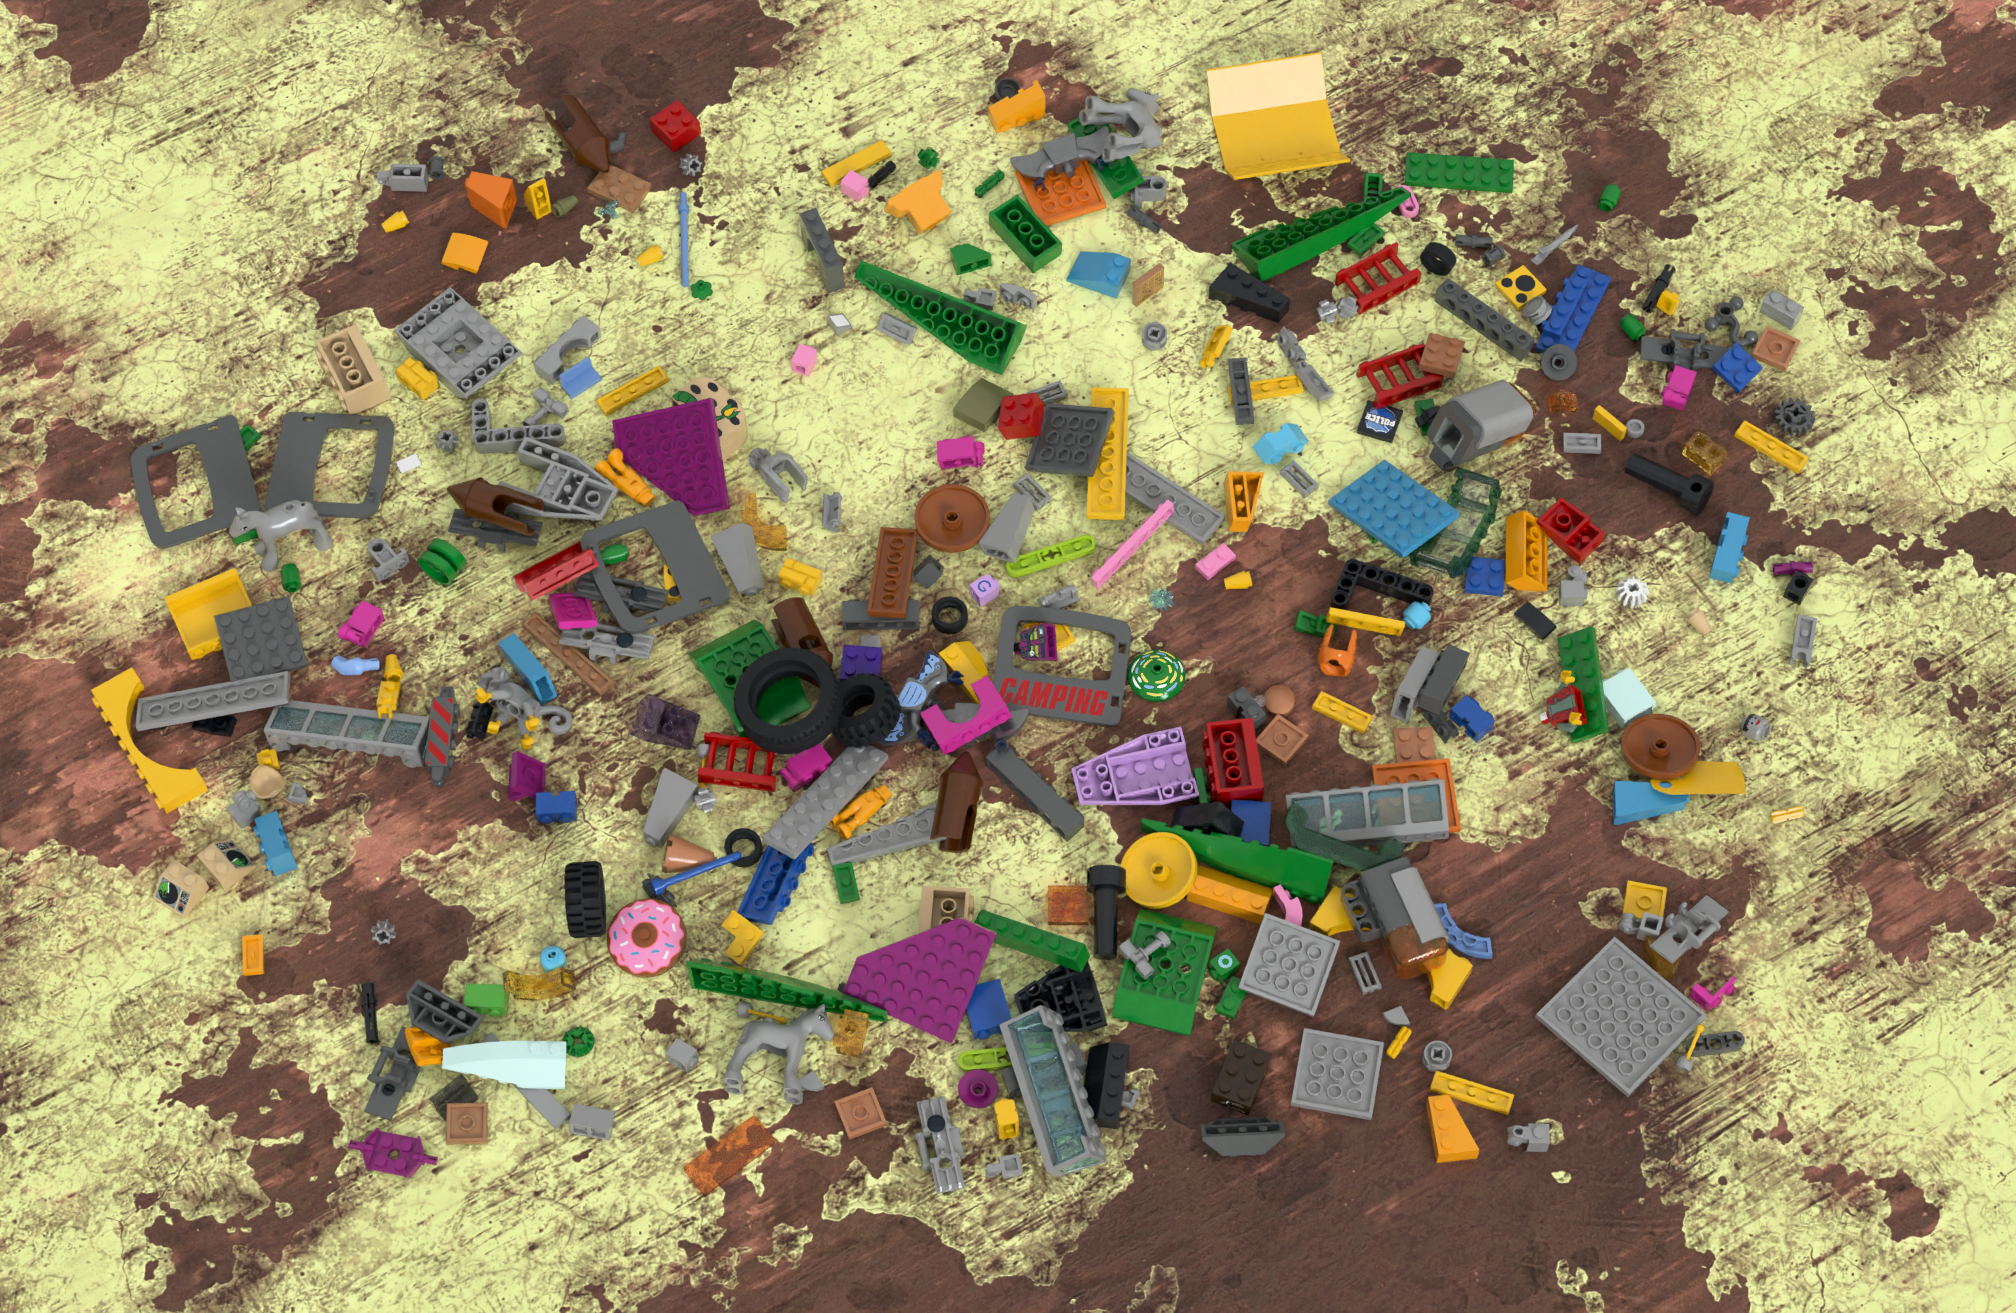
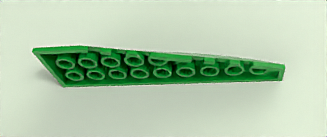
M1401 186L1381 192L1379 197H1365L1363 202L1354 204L1352 201L1346 203V207L1340 209L1336 206L1310 214L1307 219H1293L1294 223L1288 225L1283 223L1277 224L1275 229H1261L1230 243V245L1251 275L1260 281H1266L1270 277L1284 273L1286 270L1335 247L1359 233L1411 197V192Z
M860 261L854 278L892 304L896 309L934 335L968 362L1001 375L1019 347L1027 328L1025 324L864 261Z
M1144 818L1141 820L1140 830L1147 834L1168 832L1181 837L1192 848L1197 861L1210 867L1270 888L1281 884L1284 890H1288L1292 898L1305 899L1311 904L1322 905L1330 884L1332 859L1296 848L1288 847L1287 850L1279 849V845L1271 844L1268 847L1263 846L1260 841L1256 840L1247 843L1240 837L1215 832L1206 835L1202 834L1203 831L1194 828L1193 832L1186 831L1183 826L1179 825L1172 826L1171 828L1164 822Z
M706 958L701 960L693 959L687 961L686 964L692 989L806 1009H816L818 1006L825 1004V1011L829 1013L888 1023V1011L814 983L771 972L733 966L728 962L716 963Z

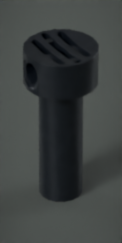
M1636 453L1631 455L1625 467L1626 474L1679 498V506L1696 515L1703 511L1713 492L1714 481L1697 473L1688 478Z
M1096 865L1087 869V891L1094 894L1093 957L1099 960H1112L1117 958L1118 895L1126 892V870L1115 865Z

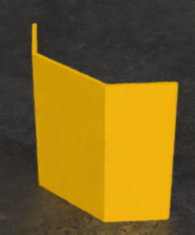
M1321 52L1206 69L1212 121L1225 172L1233 180L1350 162V158L1340 151L1326 100Z

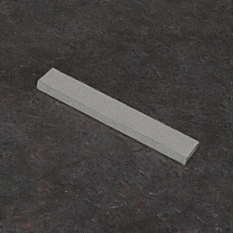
M491 1032L479 1043L499 1042L500 1040ZM512 1084L555 1130L571 1117V1114L547 1089L517 1087L516 1084Z

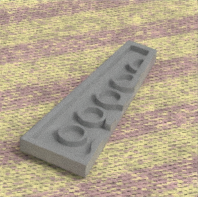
M936 803L919 809L914 814L905 818L900 817L891 824L881 825L879 829L872 832L862 833L855 838H850L827 848L832 869L833 865L848 862L856 863L947 839V837H939L935 840H930Z

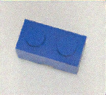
M1468 695L1450 710L1449 718L1457 726H1464L1467 729L1466 734L1476 743L1493 729L1495 722L1493 716L1488 711L1485 712L1479 703Z
M575 791L559 792V795L553 796L552 792L536 793L537 821L544 824L557 821L563 823L577 821V796Z

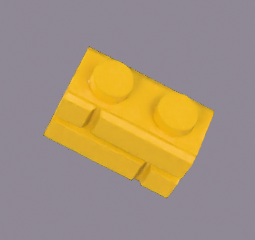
M409 357L395 371L397 379L422 400H425L439 386L437 375L432 370L428 372L419 360L415 361Z
M790 558L785 560L783 567L778 573V581L782 587L786 589L793 588L804 596H814L823 579L821 570Z
M1007 1098L998 1100L994 1104V1119L999 1139L1017 1137L1019 1135V1119L1014 1100Z

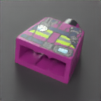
M1042 623L1024 630L1019 634L1020 642L1014 643V653L1021 654V658L1024 660L1058 661L1055 625Z

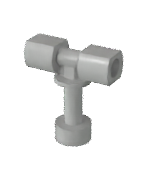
M539 387L533 393V398L540 403V409L532 418L527 416L522 424L524 426L538 425L537 422L545 414L550 415L552 412L563 419L568 414L569 408L559 400L555 402L551 399L550 393Z
M1163 931L1154 936L1155 941L1144 949L1140 947L1136 949L1129 940H1126L1119 946L1121 954L1127 960H1132L1136 965L1135 970L1144 980L1154 972L1152 966L1147 962L1149 961L1148 955L1159 947L1164 949L1171 944L1170 939Z

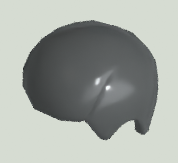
M1011 78L1000 79L994 89L995 97L998 101L1007 96L1010 99L1019 93L1020 85Z

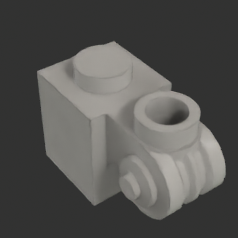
M1573 565L1568 569L1567 580H1561L1559 606L1582 607L1584 599H1587L1588 590L1584 588V583L1587 581V572L1582 571L1579 566Z
M251 790L237 792L232 798L234 803L227 807L230 816L241 829L255 821V818L261 816L258 810L260 805Z
M1644 912L1642 919H1636V916L1632 913H1623L1618 927L1626 934L1637 935L1636 939L1654 943L1659 936L1664 917Z
M1528 1123V1127L1514 1125L1507 1128L1508 1144L1519 1146L1522 1143H1526V1151L1547 1152L1550 1144L1549 1124Z

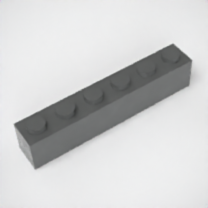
M1003 745L1000 747L1001 753L996 748L986 756V766L1065 841L1068 842L1084 828L1083 814L1079 810H1074L1065 797L1061 798L1051 784L1047 785L1038 772H1033L1029 764L1024 759L1017 757L1016 752L1010 746H1008V751L1006 746Z

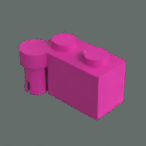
M1675 365L1673 372L1669 371L1666 382H1669L1668 387H1663L1661 393L1663 397L1662 404L1683 411L1697 372Z
M973 436L937 441V461L941 470L971 466V459L973 467L978 468V463L980 467L984 465V443L975 442Z
M361 601L359 606L354 608L350 619L340 627L338 637L365 648L384 620L382 609Z
M819 743L787 759V769L784 767L780 774L788 782V787L791 791L796 792L804 784H809L814 778L822 775L832 764V758Z

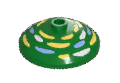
M1155 649L1145 651L1135 657L1129 666L1128 682L1133 692L1140 698L1150 702H1164L1180 693L1185 683L1186 674L1182 662L1174 654Z

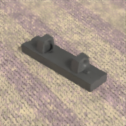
M1247 358L1228 359L1236 425L1254 424Z

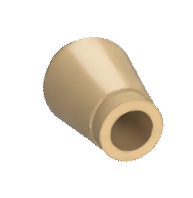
M1697 607L1686 615L1687 622L1703 637L1712 631L1703 610Z

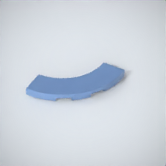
M1446 903L1434 904L1449 937L1447 945L1468 956L1492 959L1490 937H1479L1463 932L1452 920Z

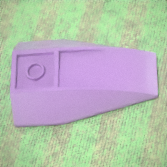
M1181 727L1142 735L1071 769L1080 805H1164L1199 797L1196 781L1193 778L1186 753V743Z

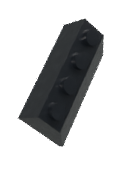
M1108 1042L1089 1047L1084 1088L1088 1094V1098H1086L1088 1105L1091 1106L1094 1112V1123L1098 1127L1119 1129L1130 1055L1128 1044ZM1079 1114V1120L1083 1123L1081 1115Z

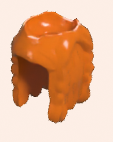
M1330 625L1324 634L1323 642L1319 648L1318 664L1325 675L1336 677L1348 676L1355 659L1357 632L1353 629L1347 651L1330 648L1334 625ZM1336 660L1341 665L1334 666L1330 664L1328 661Z

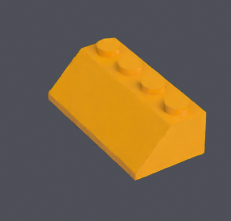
M1525 510L1506 517L1505 583L1516 590L1545 592L1547 591V535L1537 524L1538 518Z
M1199 865L1194 885L1188 891L1187 901L1261 924L1263 916L1267 913L1273 888Z

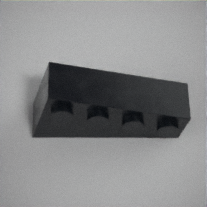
M1231 262L1209 286L1208 299L1222 301L1225 305L1239 307L1240 310L1245 312H1254L1256 316L1277 323L1289 311L1290 298Z

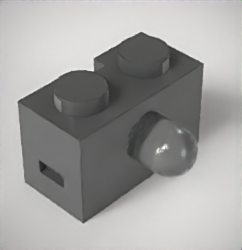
M1244 686L1228 695L1227 707L1236 718L1239 716L1241 719L1253 718L1255 731L1266 723V713L1261 708L1267 701L1264 695H1258L1253 698Z

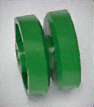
M434 538L427 546V551H424L417 559L419 567L429 577L443 585L452 584L457 577L456 573L461 572L467 564L466 559L459 550L439 538Z

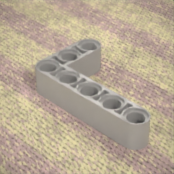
M479 398L472 403L473 440L476 451L481 454L517 451L525 436L553 447H561L566 442L564 428L557 423L491 429V413L488 402L485 399Z

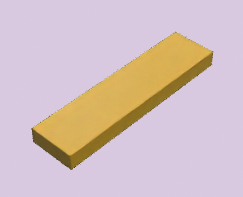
M880 140L822 170L821 174L830 187L840 183L850 170L859 173L892 156V152L884 141Z
M657 366L596 400V403L605 416H608L668 383L669 378L662 368Z
M1297 375L1250 382L1252 401L1300 394L1304 390L1302 381ZM1228 385L1227 390L1230 403L1233 404L1231 385Z
M1745 420L1735 432L1734 437L1798 474L1809 459L1806 455Z
M1331 607L1326 616L1327 623L1401 636L1405 627L1404 621Z
M1437 1070L1430 1087L1431 1092L1449 1095L1451 1098L1505 1115H1509L1514 1094Z

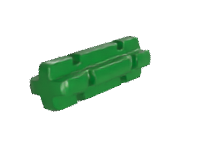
M1000 169L994 172V175L988 177L982 182V185L975 188V193L982 197L986 194L985 191L988 192L1005 178L1004 172Z

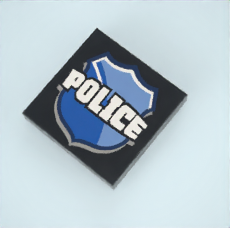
M1368 400L1357 433L1393 443L1403 410L1391 406H1385L1376 410L1373 401Z

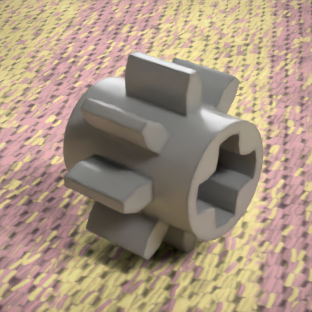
M686 154V158H680L681 164L679 168L684 170V175L695 176V172H701L702 162L697 160V155Z
M1347 296L1346 299L1342 297L1336 305L1337 310H1339L1338 316L1343 319L1348 316L1352 318L1358 309V306L1355 304L1356 299L1351 296Z
M1327 299L1319 302L1320 306L1316 308V312L1320 321L1325 320L1327 323L1335 321L1334 317L1338 315V311L1334 302L1329 303Z
M442 430L439 435H436V446L441 448L443 453H452L455 447H459L457 442L459 440L458 435H453L452 430Z
M755 448L749 454V465L754 470L757 468L760 470L759 465L767 457H770V452L766 448L764 450Z
M707 787L697 789L698 794L694 795L697 809L703 808L704 813L712 811V805L717 804L713 790L708 791Z
M388 919L386 921L377 920V926H372L371 932L374 933L372 940L376 939L379 945L386 942L390 944L391 938L396 937V932L394 931L395 924L391 925Z

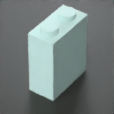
M1630 668L1624 671L1619 670L1612 678L1602 680L1606 709L1621 729L1627 727L1633 720L1654 712L1656 701Z

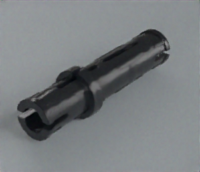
M1666 264L1661 275L1657 276L1653 289L1641 307L1643 311L1648 306L1649 308L1646 312L1651 313L1662 292L1670 284L1669 280L1676 271L1674 266L1668 271L1671 265Z
M364 983L361 985L363 997L361 1007L364 1008L366 1043L373 1044L379 1042L376 1016L377 1000H375L374 983Z

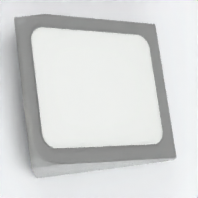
M843 313L827 316V323L837 336L852 328L851 323Z

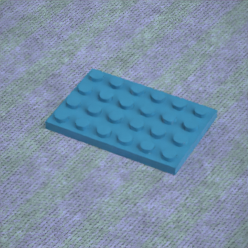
M1385 459L1328 500L1329 506L1402 558L1460 517L1458 510Z

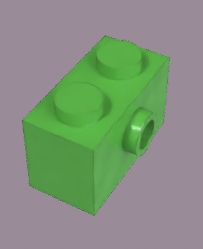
M466 984L464 1006L480 1015L489 1014L494 1017L507 1015L510 992L507 986L503 984Z

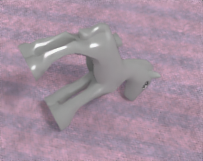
M1130 88L1126 95L1131 101L1119 104L1105 102L1097 96L1086 97L1085 109L1079 113V121L1083 126L1122 124L1132 136L1125 137L1119 133H1109L1101 153L1104 162H1113L1115 159L1138 154L1140 149L1157 148L1162 144L1160 137L1162 129L1160 126H1157L1152 117L1158 110L1156 100L1159 97V92L1153 95L1150 92ZM1098 113H1115V114L1101 115V114H1098Z
M292 500L264 512L256 510L246 511L236 507L237 514L229 529L230 535L234 538L254 528L256 529L260 539L254 545L256 554L263 557L261 566L267 572L278 569L279 560L275 543L276 538L284 537L296 530L308 529L313 537L314 545L319 551L330 549L333 543L322 517L318 515V511L314 509L313 504L309 501Z
M825 1004L818 1006L816 1009L806 1010L791 1025L777 1024L774 1019L768 1017L763 1018V1021L747 1022L743 1027L741 1037L737 1040L740 1045L736 1046L733 1057L727 1065V1071L723 1078V1082L726 1083L724 1090L730 1094L741 1095L744 1087L741 1073L743 1064L748 1057L761 1049H765L776 1055L787 1057L784 1070V1100L792 1104H802L803 1086L797 1077V1069L805 1051L806 1038L810 1033L818 1035L825 1041H831L835 1037L825 1011Z

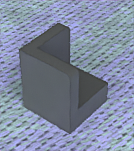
M929 555L914 569L913 578L928 589L943 575L944 566Z

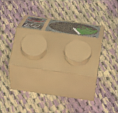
M233 840L212 843L197 854L203 868L224 891L228 890L256 868L255 864Z
M173 859L161 874L153 899L185 919L208 891L209 886L205 878Z

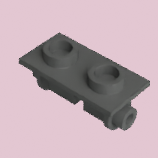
M1425 710L1423 716L1445 744L1451 736L1455 738L1459 735L1458 728L1452 721H1446L1448 716L1443 710L1440 715Z
M648 873L647 875L650 879L647 878L642 881V888L652 898L655 894L650 880L661 878L658 875L654 876ZM663 890V893L658 894L654 898L677 907L674 902L675 897L669 890Z

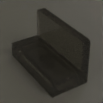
M460 1074L429 1100L432 1107L446 1122L447 1103H474L478 1099V1095L469 1086L467 1079Z

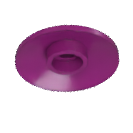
M980 1069L967 1072L958 1084L960 1099L971 1108L979 1109L991 1105L997 1098L999 1091L996 1078L988 1071ZM980 1089L982 1093L976 1094L975 1090Z

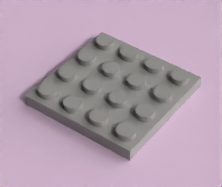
M1265 913L1238 989L1313 1017L1340 941Z
M1304 1028L1291 1106L1372 1120L1384 1042Z

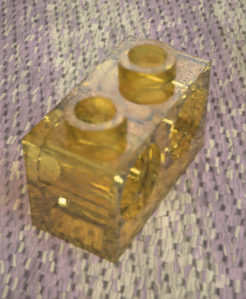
M1698 430L1685 443L1682 454L1709 475H1712L1725 462L1728 452L1723 446L1716 444L1708 435Z

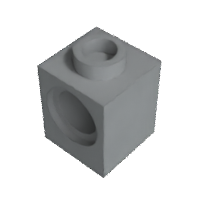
M678 1038L675 1039L666 1052L667 1061L686 1073L691 1068H694L699 1061L697 1049Z

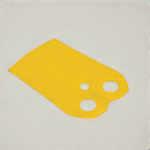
M1697 761L1693 769L1683 775L1682 779L1661 780L1652 778L1650 780L1653 789L1670 795L1746 794L1745 779L1737 762ZM1661 781H1668L1672 786L1663 788L1659 783Z

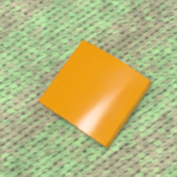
M452 233L441 264L458 270L460 267L477 274L488 241L466 234Z
M417 1027L405 1028L407 1043L417 1066L442 1063L443 1049L450 1048L449 1043L445 1044Z

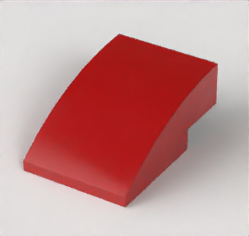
M1562 497L1537 520V524L1545 534L1578 564H1581L1604 541L1605 532L1592 524L1589 516Z

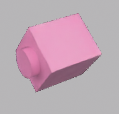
M852 170L840 182L841 192L857 202L869 193L868 179Z
M799 344L791 360L792 371L809 377L818 360L817 350L809 345Z

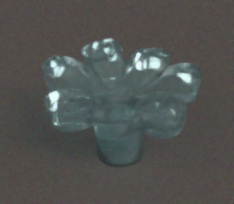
M617 199L612 203H607L605 205L606 208L597 213L599 215L609 214L612 219L616 218L618 214L614 209L618 204Z
M1164 588L1160 591L1157 589L1153 590V596L1149 598V602L1154 603L1153 608L1155 610H1158L1161 606V609L1166 611L1168 606L1172 607L1174 605L1172 600L1173 593H1166Z

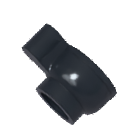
M1440 406L1426 409L1420 416L1416 417L1415 421L1418 428L1427 424L1430 427Z

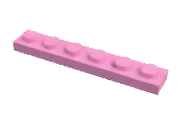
M1167 500L1164 504L1161 503L1156 508L1155 513L1151 517L1148 516L1144 520L1143 525L1132 532L1127 542L1121 543L1117 552L1113 556L1110 555L1105 560L1104 565L1093 572L1091 577L1092 585L1097 590L1174 513L1172 502Z

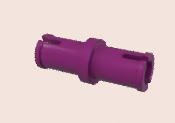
M1812 561L1773 563L1774 576L1791 574L1793 576L1796 571L1800 573H1813Z

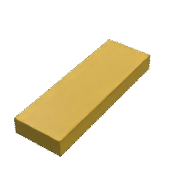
M1323 691L1320 692L1312 706L1313 710L1362 734L1365 733L1373 719L1372 715Z

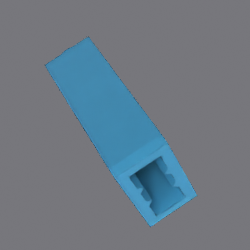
M515 633L498 642L505 659L536 700L540 702L541 706L557 697L548 671Z
M1615 781L1612 789L1613 825L1684 810L1685 804L1689 803L1690 794H1666L1653 789L1651 782ZM1659 783L1663 788L1672 786L1671 783Z

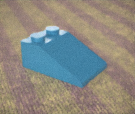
M1080 251L1066 281L1117 299L1131 271V259L1116 253Z

